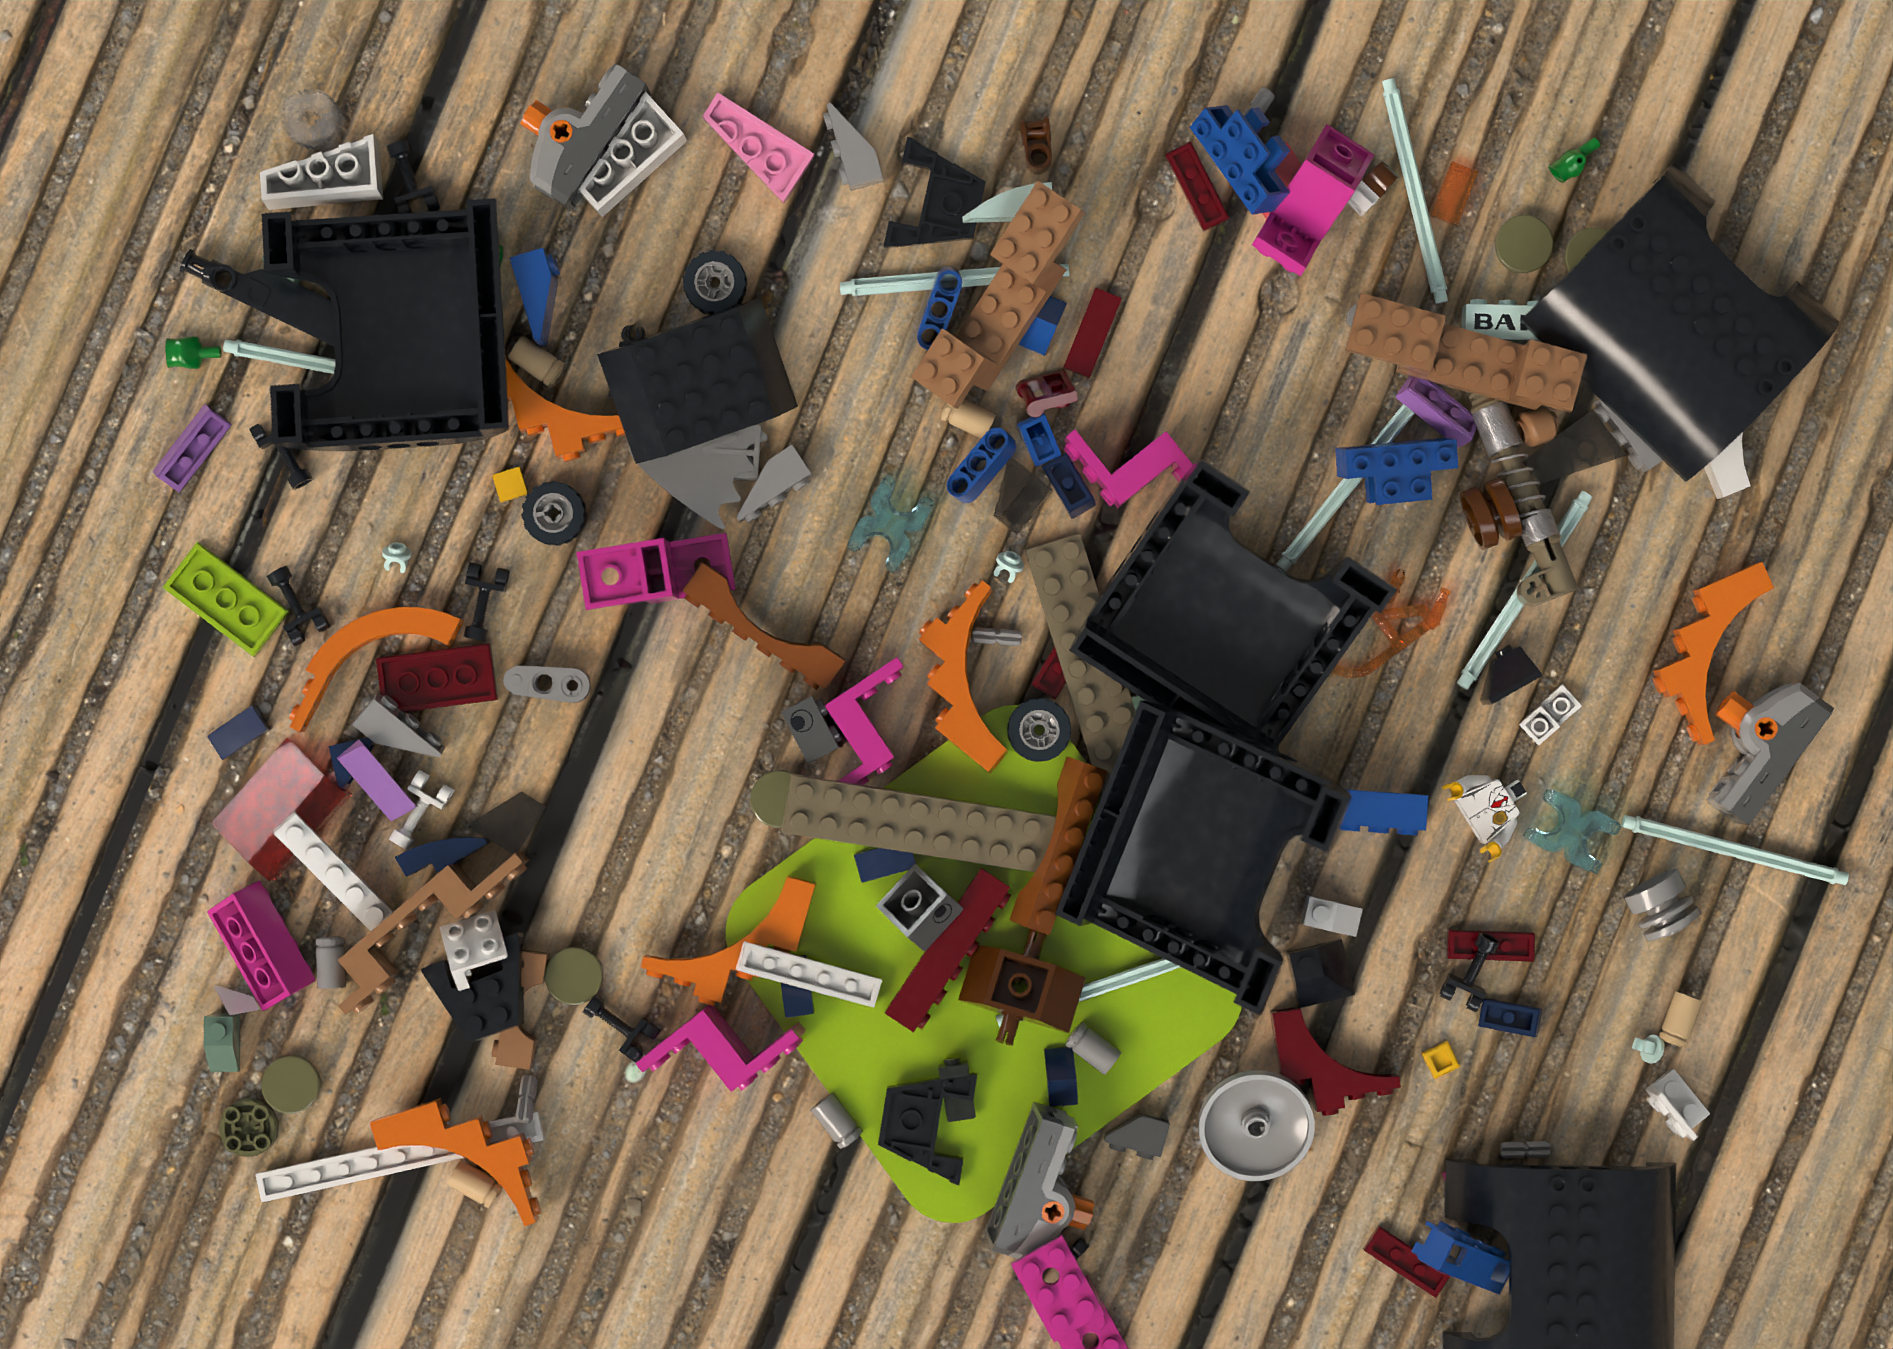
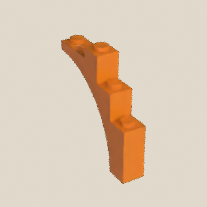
M505 355L508 401L512 400L519 430L522 433L527 432V435L531 436L543 433L544 427H548L555 456L558 459L563 458L564 462H569L581 458L580 453L586 452L585 440L592 444L606 440L605 435L616 433L617 437L625 436L618 415H587L564 409L541 397L529 388L516 374Z
M1763 562L1752 564L1693 590L1695 595L1692 598L1694 606L1698 613H1703L1704 617L1673 630L1675 635L1673 638L1674 646L1678 653H1683L1684 657L1653 670L1655 674L1653 683L1659 694L1663 693L1664 697L1677 696L1678 699L1675 700L1676 707L1681 715L1686 716L1689 723L1686 726L1687 732L1693 742L1697 741L1698 745H1706L1715 741L1708 720L1705 697L1707 672L1713 651L1722 633L1734 617L1754 599L1774 588Z
M982 580L979 585L974 583L964 595L967 599L961 607L956 605L948 613L946 619L949 621L946 624L938 618L933 622L928 620L919 631V634L922 636L918 640L944 661L941 666L936 664L927 675L930 679L927 685L952 705L950 710L945 708L935 720L938 723L935 729L991 774L1008 753V750L990 733L980 718L971 696L967 676V652L971 632L981 608L993 592L992 588Z
M787 876L781 894L767 917L750 934L734 945L713 954L694 958L668 959L645 955L643 956L640 968L647 969L646 974L652 977L662 979L663 974L675 977L673 982L690 987L691 982L696 983L693 995L699 996V1002L715 1006L716 1002L721 1003L723 1001L731 970H735V976L743 979L752 980L753 976L759 977L736 970L744 941L768 947L769 944L774 945L773 949L786 953L797 951L816 883Z
M441 1098L374 1119L370 1122L378 1150L397 1146H429L445 1149L463 1156L486 1170L504 1188L515 1204L524 1226L534 1224L539 1219L538 1214H541L540 1204L537 1197L532 1198L529 1189L532 1186V1179L528 1169L523 1170V1166L532 1161V1155H535L531 1139H526L524 1132L491 1143L489 1138L493 1137L492 1129L488 1121L484 1122L482 1115L449 1126L448 1121L451 1120L450 1111L447 1104L442 1105Z

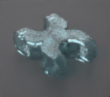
M887 475L883 478L871 498V508L876 516H865L859 520L848 541L847 548L851 551H858L871 537L879 536L885 538L891 548L885 566L887 571L893 574L898 570L910 550V541L904 533L917 532L923 527L933 507L934 500L929 497H923L912 511L905 513L897 511L890 501L895 489V480Z
M1546 789L1543 800L1557 811L1559 817L1557 825L1548 832L1528 828L1523 835L1524 839L1548 852H1559L1564 848V857L1567 862L1590 873L1598 874L1602 864L1598 859L1589 854L1586 846L1587 840L1592 833L1597 831L1617 835L1622 828L1621 824L1598 811H1586L1581 815V806L1578 801L1555 790Z

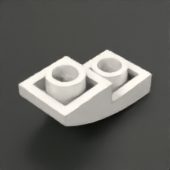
M1562 683L1533 709L1519 725L1539 746L1565 720L1575 713L1582 704Z

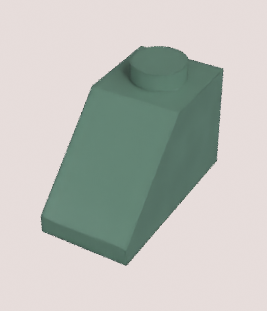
M209 1014L204 1016V1049L210 1072L240 1071V1014Z

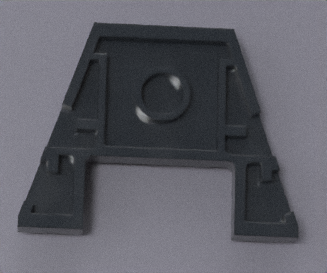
M907 137L902 164L931 171L919 225L916 227L889 221L883 247L897 248L974 239L977 222L963 223L962 217L981 204L986 181L959 165L948 161L938 155L937 152L921 145L915 139Z
M523 932L503 938L508 954L507 958L501 959L503 970L470 982V988L458 991L448 960L421 968L422 974L469 1043L524 1024V987H521V968L524 967V961H521V944L524 943Z
M969 1073L968 1076L940 1080V1078L887 1086L878 1145L910 1162L913 1161L927 1168L928 1171L948 1179L949 1182L955 1185H959L964 1157L935 1153L936 1136L943 1097L973 1101L977 1073Z

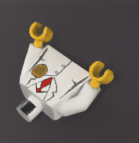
M1467 775L1455 782L1443 785V790L1449 788L1452 793L1451 797L1447 798V801L1454 800L1480 843H1488L1480 848V853L1482 854L1487 850L1491 853V858L1488 860L1489 863L1499 858L1502 854V849L1509 842L1517 826L1516 817L1520 812L1514 802L1527 794L1519 780L1512 782L1504 788L1499 779H1491L1488 775Z

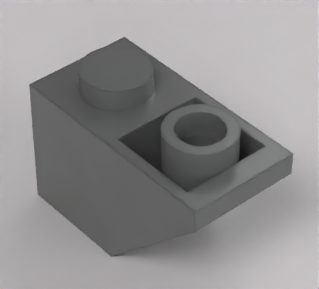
M1139 1113L1107 1131L1104 1135V1141L1109 1143V1148L1125 1152L1126 1148L1136 1150L1137 1156L1153 1160L1154 1156L1161 1157L1170 1123L1165 1119Z

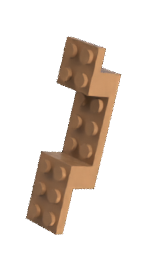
M1037 181L990 254L1003 263L958 334L955 335L942 328L911 377L956 409L959 408L973 385L988 391L1067 269L1054 260L1086 212Z
M1360 294L1345 351L1397 365L1396 372L1495 398L1536 410L1541 405L1566 412L1573 410L1587 357L1586 354L1531 339L1525 345L1517 344L1445 324L1446 316L1368 294Z
M523 851L515 853L478 886L475 885L457 863L447 865L337 960L360 986L338 1007L345 1015L353 1011L355 1014L360 1011L362 1012L375 1001L372 998L375 993L378 995L382 992L384 993L397 982L394 977L399 971L381 952L380 948L385 947L396 937L393 934L395 930L399 929L400 931L411 925L418 918L415 915L417 911L428 910L440 900L455 919L461 917L468 919L484 907L481 902L485 898L488 900L493 899L506 888L503 883L507 879L512 881L528 869L525 864L530 859Z

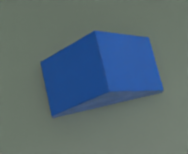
M1049 296L1018 345L1045 356L1067 303Z
M1044 412L1039 417H1030L1017 424L1016 428L1035 467L1061 456Z

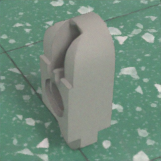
M514 665V668L507 670L503 677L504 686L514 695L569 703L583 701L587 698L591 689V681L588 674L576 668ZM543 675H549L552 679V687L547 691L541 690L538 685V681ZM571 680H575L578 683V688L575 691H571L568 688V683Z

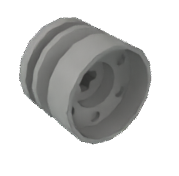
M1678 869L1661 873L1639 884L1623 896L1632 914L1647 913L1638 923L1639 928L1650 927L1643 934L1647 941L1673 935L1687 927L1690 922L1694 921L1701 914L1698 906L1688 907L1694 902L1693 896L1678 898L1677 895L1687 886Z

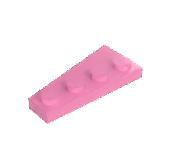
M718 92L702 116L766 186L785 203L815 154Z

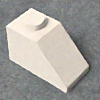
M1306 895L1300 923L1356 937L1363 909Z

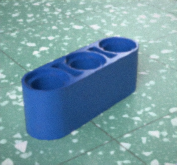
M944 267L937 273L917 329V340L919 345L926 350L930 348L933 342H927L922 338L923 331L930 328L936 330L939 334L942 328L947 330L962 288L961 274L954 267ZM947 274L954 275L957 278L956 285L952 288L944 287L941 284L943 276ZM941 301L947 305L948 309L943 315H936L932 312L931 307L935 302Z
M995 427L987 431L950 475L946 485L948 492L962 503H971L977 499L1016 451L1014 438L1002 428ZM1001 438H1005L1004 445L1001 448L995 449L996 442ZM986 460L985 468L977 471L978 463ZM964 482H968L967 489L963 493H958L959 486Z

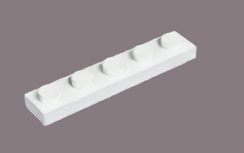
M295 811L273 830V834L370 931L394 912Z
M746 941L743 942L736 970L873 1008L882 983V979Z

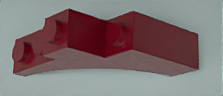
M1299 1007L1270 1011L1279 1074L1292 1080L1297 1085L1305 1084V1079L1309 1078L1313 1108L1316 1112H1321L1322 1116L1338 1114V1109L1345 1108L1344 1096H1348L1349 1100L1366 1098L1365 1093L1377 1092V1096L1393 1094L1394 1089L1401 1088L1400 1078L1396 1073L1371 1074L1342 1065L1328 1056L1311 1036Z

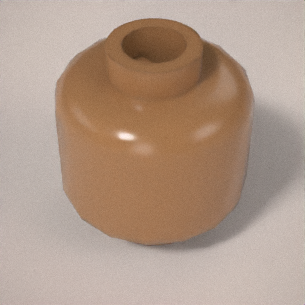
M1540 406L1536 410L1528 409L1519 413L1515 425L1519 436H1521V441L1529 447H1535L1555 438L1559 421L1553 411H1550L1545 406Z

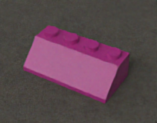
M260 880L233 893L207 911L262 1011L269 1009L316 981L311 967L304 960L297 942L291 937L284 924L283 917L277 912L270 899L269 892L263 887Z

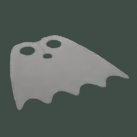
M752 426L665 457L638 463V465L681 503L718 528L725 529V525L718 513L719 507L725 503L739 502L741 500L740 495L733 486L734 477L740 473L753 471L754 466L746 455L702 453V447L714 442H722L726 437L736 433L737 439L715 448L747 450L750 445L754 444L755 433ZM761 430L760 442L768 440L767 435Z

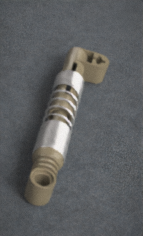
M1471 393L1468 397L1470 400H1474L1471 403V414L1477 430H1479L1478 432L1481 435L1486 451H1488V456H1499L1493 459L1491 463L1501 461L1504 471L1498 473L1497 477L1507 476L1503 481L1514 500L1521 520L1522 539H1524L1523 541L1528 551L1533 553L1540 569L1539 573L1527 577L1519 584L1516 592L1518 600L1525 606L1534 607L1579 589L1561 547V535L1559 529H1557L1556 521H1554V516H1552L1550 509L1545 508L1543 501L1546 497L1540 495L1537 489L1540 482L1534 481L1532 477L1534 468H1523L1522 463L1528 458V454H1518L1516 451L1523 441H1521V436H1519L1514 420H1512L1513 417H1511L1509 407H1507L1504 401ZM1519 456H1525V458L1520 461ZM1543 576L1550 596L1547 597L1545 589L1538 592L1536 598L1533 594L1528 595L1527 590L1530 588V584L1532 588L1540 586L1542 584L1540 577Z

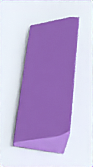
M1409 376L1398 391L1396 398L1446 438L1457 439V447L1470 442L1477 429L1471 412L1434 382Z
M204 404L155 467L153 473L180 493L232 424Z
M360 740L356 741L337 757L340 763L390 821L399 818L416 807Z

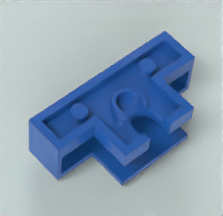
M1228 105L1204 108L1190 126L1192 132L1252 215L1275 211L1290 193L1275 172V169L1288 155L1290 149L1280 136H1272L1264 145L1257 134L1262 127L1267 126L1270 122L1259 107L1251 108L1245 117L1240 110H1236L1233 113Z
M1446 437L1335 448L1337 477L1345 479L1365 477L1366 502L1376 503V505L1432 500L1431 471L1458 468L1457 439Z
M1426 1221L1425 1225L1432 1229L1424 1244L1416 1241L1411 1252L1418 1256L1417 1259L1439 1272L1500 1295L1509 1278V1260L1506 1259L1508 1253L1478 1239L1475 1240L1470 1237L1469 1233L1457 1227L1454 1228L1443 1221H1440L1438 1225ZM1454 1244L1462 1247L1457 1259L1449 1255Z

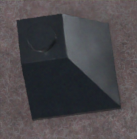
M1509 644L1495 652L1497 657L1490 661L1480 697L1482 705H1492L1542 676L1540 670L1521 646L1512 648Z
M1342 939L1286 952L1299 1008L1355 995Z

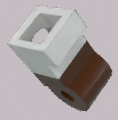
M1383 161L1380 162L1359 183L1347 204L1362 217L1385 194V191L1399 176Z

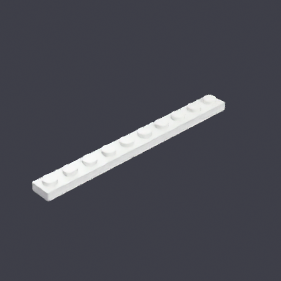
M539 1111L533 1112L530 1124L518 1123L515 1116L489 1121L493 1137L489 1138L491 1143L523 1132L526 1139L530 1138L532 1143L545 1139ZM376 1146L263 1171L255 1175L262 1203L465 1157L445 1149L429 1146H397L378 1150Z

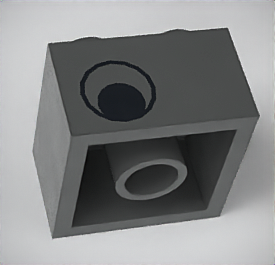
M811 696L781 712L808 764L840 748L838 742L843 739L835 724L829 726L825 716L829 715V712L822 699L816 700L814 696Z
M916 864L907 871L876 905L907 938L924 952L964 910L933 878Z

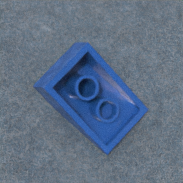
M544 248L510 257V261L534 341L543 348L548 345L558 287L556 275L560 274V269L552 253L548 254Z

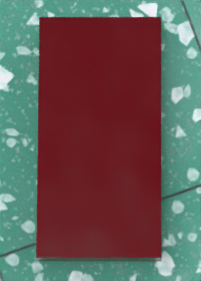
M491 643L376 658L380 694L391 697L398 704L397 708L403 713L498 700Z

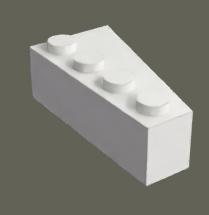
M645 91L635 110L627 117L618 135L612 139L609 148L603 157L598 160L578 190L603 217L687 142L684 133Z
M374 134L363 137L364 139L354 143L347 142L338 145L339 148L324 153L321 151L312 154L311 157L298 162L294 160L260 172L263 203L269 210L382 200L380 149Z

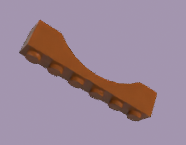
M704 561L701 562L683 588V592L687 594L684 599L697 608L701 604L710 610L708 615L720 624L726 621L734 626L733 633L745 641L749 637L757 642L756 648L766 656L770 657L772 653L782 660L779 663L782 667L793 674L797 670L805 675L803 681L816 690L819 687L826 690L845 663L843 657L822 643L790 642L760 629L738 606L730 591L727 577Z
M1066 757L1057 783V815L1049 846L1037 871L1027 885L1019 892L1009 919L1010 921L1050 935L1057 916L1055 915L1074 868L1107 770Z

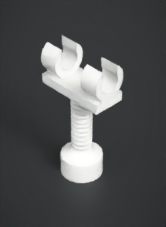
M421 770L417 772L407 789L419 796L418 803H416V807L410 813L403 828L399 830L394 829L389 837L390 841L406 850H409L414 842L411 832L415 829L414 827L418 824L417 822L421 819L420 817L424 814L423 812H425L426 807L431 803L444 810L454 793V789L447 785L442 786L436 799L423 792L422 788L425 786L430 775Z

